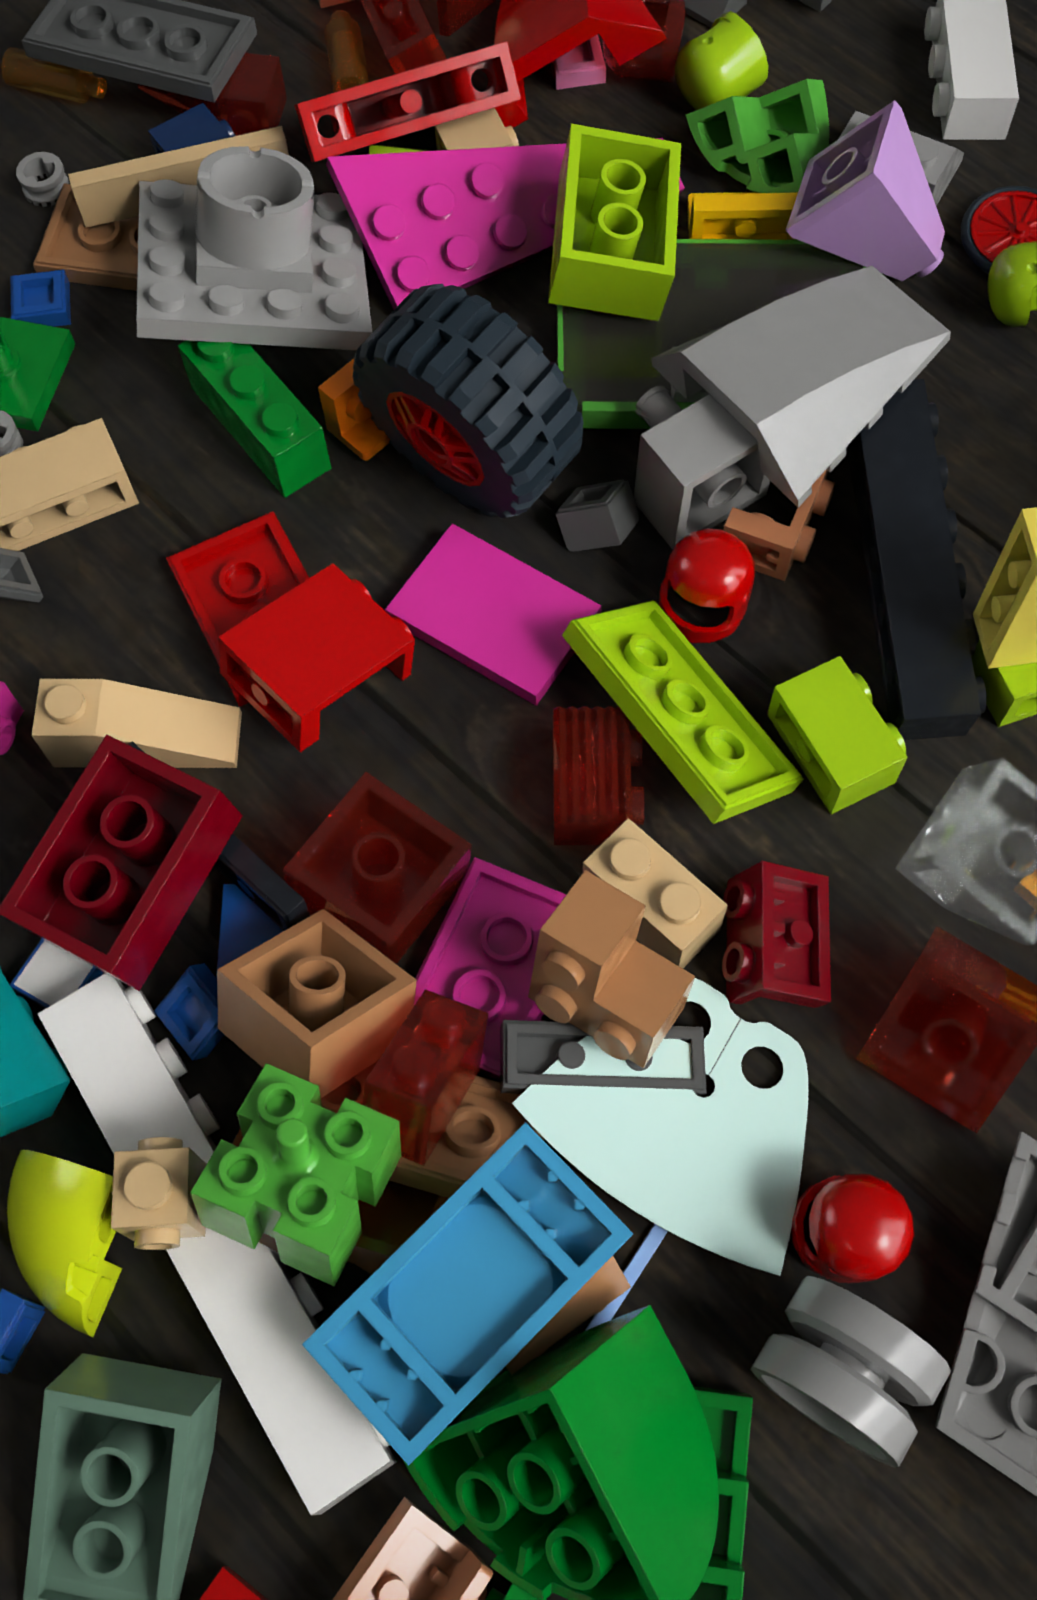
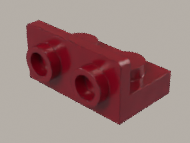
M761 861L731 877L727 882V888L723 896V901L728 906L725 913L727 917V947L722 961V972L726 979V998L729 1003L741 1005L758 997L812 1008L830 1003L829 876Z

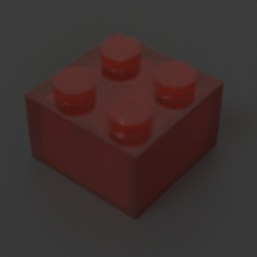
M365 772L283 868L284 879L305 900L311 915L325 909L397 964L463 881L469 869L472 844Z

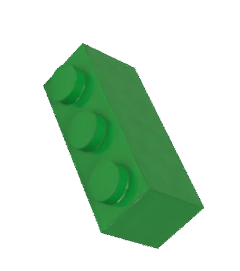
M186 340L177 345L194 392L284 498L332 469L322 426L250 344Z

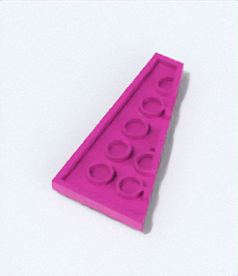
M566 143L327 157L326 166L393 310L414 289H419L421 286L443 284L444 287L454 285L460 288H467L553 250L559 173ZM681 178L679 180V194L685 189Z

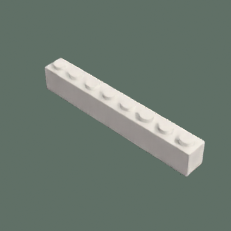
M105 973L38 1013L40 1020L113 1153L117 1151L138 1150V1141L142 1139L169 1137L181 1139L183 1141V1148L189 1147L203 1161L208 1163L217 1148L210 1135L218 1131L220 1126L200 1093L191 1099L187 1096L178 1080L179 1077L188 1072L187 1068L168 1038L158 1043L146 1023L154 1019L156 1015L141 990L138 991L130 986L125 988L119 980ZM206 1228L205 1237L180 1238V1247L166 1249L311 1516L323 1514L397 1463L388 1447L390 1444L302 1345L320 1327L314 1316L324 1310L317 1293L303 1272L292 1278L284 1263L280 1261L278 1252L259 1242L256 1248L252 1249Z

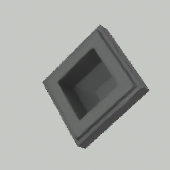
M0 548V600L39 603L43 598V594L24 552Z

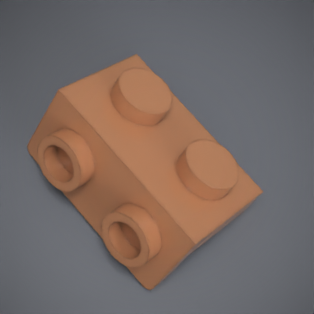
M404 1497L333 1600H485L487 1584L492 1578L493 1571L471 1547Z

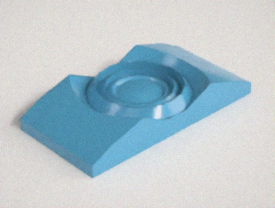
M525 1122L302 1345L409 1466L620 1249L633 1233Z

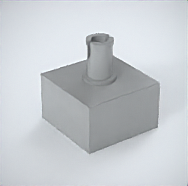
M662 385L651 388L639 399L635 406L637 408L635 413L651 429L640 435L634 500L636 506L672 550L681 539L691 532L706 528L711 529L726 520L732 507L743 510L767 495L770 480L760 471L758 440L710 394L683 410Z

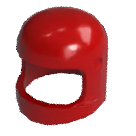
M706 528L691 532L674 547L667 562L666 576L660 586L659 606L689 642L711 643L730 636L740 625L746 614L754 584L755 562L747 545L734 534L721 529ZM672 585L673 589L682 598L698 606L712 608L730 606L727 619L715 627L695 626L682 620L672 611L668 602L667 592Z
M871 1174L832 1176L810 1186L797 1200L791 1228L792 1243L802 1262L811 1271L838 1283L874 1281L894 1272L909 1255L914 1239L913 1215L904 1196L886 1180ZM813 1199L814 1202L809 1214L810 1239L815 1247L817 1256L811 1252L805 1241L803 1223L808 1205Z

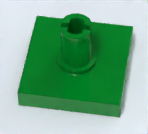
M0 317V410L5 411L13 418L17 428L38 432L76 343L69 329Z

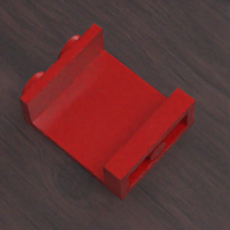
M334 563L218 636L220 674L299 752H302L319 740L320 711L383 667H388L401 681L409 677L412 671L415 638L408 626L396 616L391 617L372 599L369 591L360 581L350 579Z

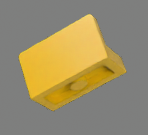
M691 193L688 195L687 201L689 239L797 240L788 234L786 227L798 193Z

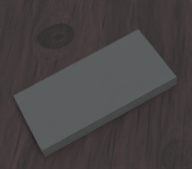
M50 0L21 42L27 57L215 103L256 37L257 29L253 17L182 0Z

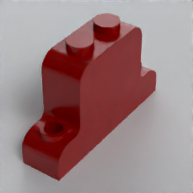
M506 41L301 102L294 106L311 161L316 162L327 157L340 155L521 100V95ZM476 70L483 71L488 78L487 88L483 92L477 91L471 82L472 74ZM324 115L330 116L335 134L331 138L323 137L317 128L318 120Z

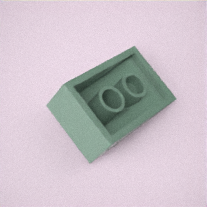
M82 1353L45 1388L23 1600L180 1599L214 1450L221 1378Z

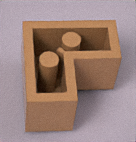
M585 870L540 929L528 998L535 1001L537 1007L550 1019L559 1023L569 1022L593 1037L596 1044L608 1055L620 1060L629 1059L644 1069L683 1011L695 976L636 941L646 905Z

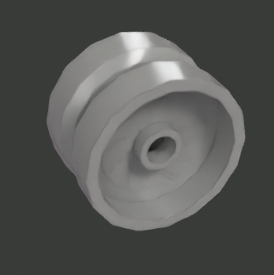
M806 1276L785 1309L790 1324L804 1340L788 1334L771 1335L750 1370L777 1396L829 1433L879 1462L891 1467H899L918 1431L907 1410L897 1401L911 1406L933 1405L951 1369L947 1361L930 1344L875 1305L824 1279Z

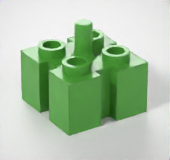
M266 1063L237 1112L243 1136L239 1146H236L221 1139L190 1193L202 1226L252 1249L256 1248L263 1233L275 1238L282 1263L335 1287L362 1234L358 1200L376 1207L401 1158L400 1124L398 1120L348 1098L344 1099L337 1113L322 1107L318 1085Z

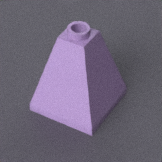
M894 100L809 159L786 231L794 239L862 266H873L882 274L904 281L914 274L918 277H924L940 264L944 256L941 245L945 230L903 110Z

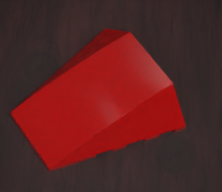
M501 0L496 19L493 45L507 41L521 95V100L495 107L504 126H512L514 128L528 120L523 78L598 34L601 36L619 66L666 40L667 37L642 0Z

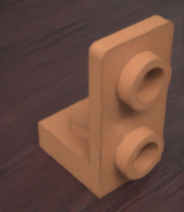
M825 470L812 485V494L797 508L790 527L775 522L765 514L749 513L732 507L723 530L736 535L747 545L755 562L754 571L785 581L794 560L802 563L805 562L817 530L809 527V523L813 514L824 517L836 486V482L827 480L829 471Z

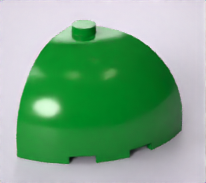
M651 1305L583 1331L548 1348L545 1353L530 1361L513 1375L507 1370L495 1377L409 1466L403 1460L427 1500L453 1531L464 1524L478 1540L497 1555L490 1567L517 1587L540 1600H546L552 1593L568 1600H690L698 1589L712 1556L718 1523L719 1491L711 1435L695 1389Z

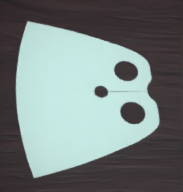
M695 978L686 1002H694L701 1005L710 1017L711 1028L709 1034L704 1038L706 1075L713 1079L715 1085L714 1092L710 1096L703 1098L697 1096L693 1090L530 1085L512 1103L530 1125L567 1161L605 1192L636 1213L676 1236L715 1254L755 1269L781 1275L799 1192L809 1091L807 1063L804 1052L799 1043L785 1032L768 1022L751 1023L743 1019L740 1020V1017L731 1010L729 1001L724 994ZM585 1036L578 1042L585 1051V1060L580 1067L575 1069L566 1068L558 1059L543 1073L553 1075L693 1079L691 1043L680 1039H663L652 1055L651 1065L646 1070L635 1071L628 1066L626 1060L616 1059L608 1055L596 1044L593 1037ZM766 1047L773 1050L779 1056L783 1066V1074L781 1080L775 1086L760 1089L746 1080L742 1073L741 1062L744 1054L749 1049Z

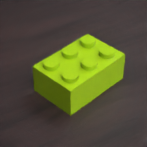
M571 123L559 173L548 303L659 321L675 277L681 143Z

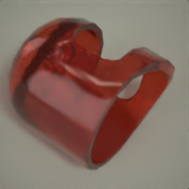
M642 0L667 39L619 66L603 41L606 63L611 71L620 77L672 83L675 75V62L684 30L685 2L684 0Z

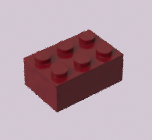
M106 734L1 903L0 915L31 934L140 991L243 815L221 790Z

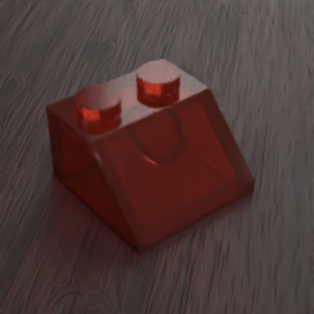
M936 926L856 1059L977 1134L1037 1046V985Z

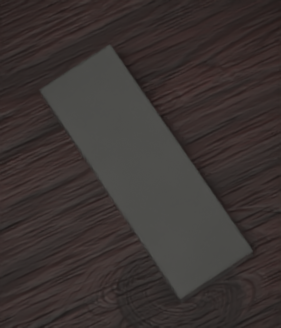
M503 1020L500 1026V1093L522 1094L530 1085L687 1089L693 1090L700 1097L707 1094L703 1027L672 1026L664 1039H680L691 1043L693 1079L543 1074L558 1059L566 1068L575 1069L580 1067L585 1060V1051L578 1042L585 1036L590 1035L569 1022ZM653 1057L650 1058L644 1069L629 1059L626 1060V1063L635 1071H643L651 1065Z

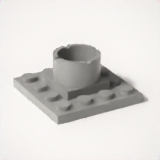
M249 146L224 148L208 155L200 164L197 185L180 184L167 179L155 182L139 181L137 337L357 350L372 334L363 245L340 194L323 193L321 195H314L313 178L310 171L301 162L277 150L260 147V150L255 152L251 151Z

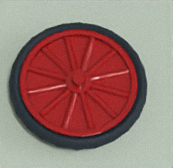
M1027 186L996 188L974 200L965 212L961 223L962 244L972 262L985 273L989 274L993 260L1005 248L1019 243L1037 241V189Z

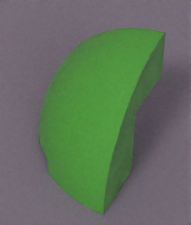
M805 79L761 97L731 96L686 114L693 138L708 162L717 171L729 174L737 181L747 186L746 189L754 192H798L809 159L829 146V118L823 80Z

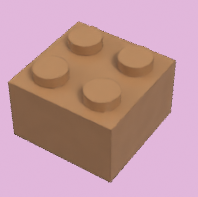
M322 909L217 969L218 1029L261 1067L264 1068L267 1063L318 1085L320 1097L323 1098L411 1039L417 980L325 909Z

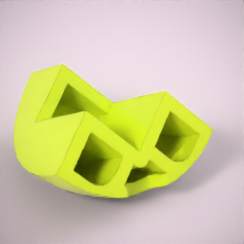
M21 1150L13 1169L7 1201L8 1231L14 1257L25 1281L41 1303L58 1319L75 1330L93 1338L122 1271V1268L104 1260L116 1233L111 1228L113 1176L47 1154Z

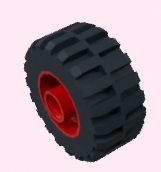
M443 284L421 286L419 289H414L358 347L353 364L354 385L359 388L358 396L363 406L370 410L372 414L371 419L377 428L384 431L390 439L389 443L399 454L402 453L412 463L411 466L422 476L426 475L435 483V487L445 494L450 493L458 499L460 504L469 509H479L481 514L494 517L498 515L499 518H508L520 515L533 505L580 451L584 423L582 413L577 411V398L573 390L567 388L564 384V375L556 363H550L542 353V346L532 336L528 338L517 327L518 323L505 312L500 314L491 308V302L479 295H467L464 288L454 285L444 287Z

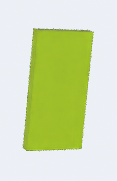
M652 600L570 621L562 637L713 824L788 795L804 780L802 775L656 601Z

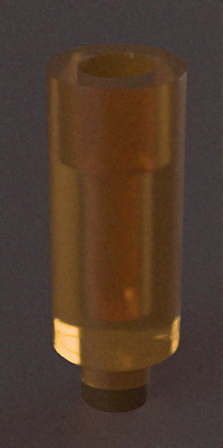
M343 10L335 11L331 15V21L327 24L324 32L333 93L369 82L360 26L354 19L350 18L348 12Z
M9 47L4 53L1 70L3 80L8 86L82 104L86 103L90 96L103 99L106 94V79L93 75L92 72L27 57L24 49Z

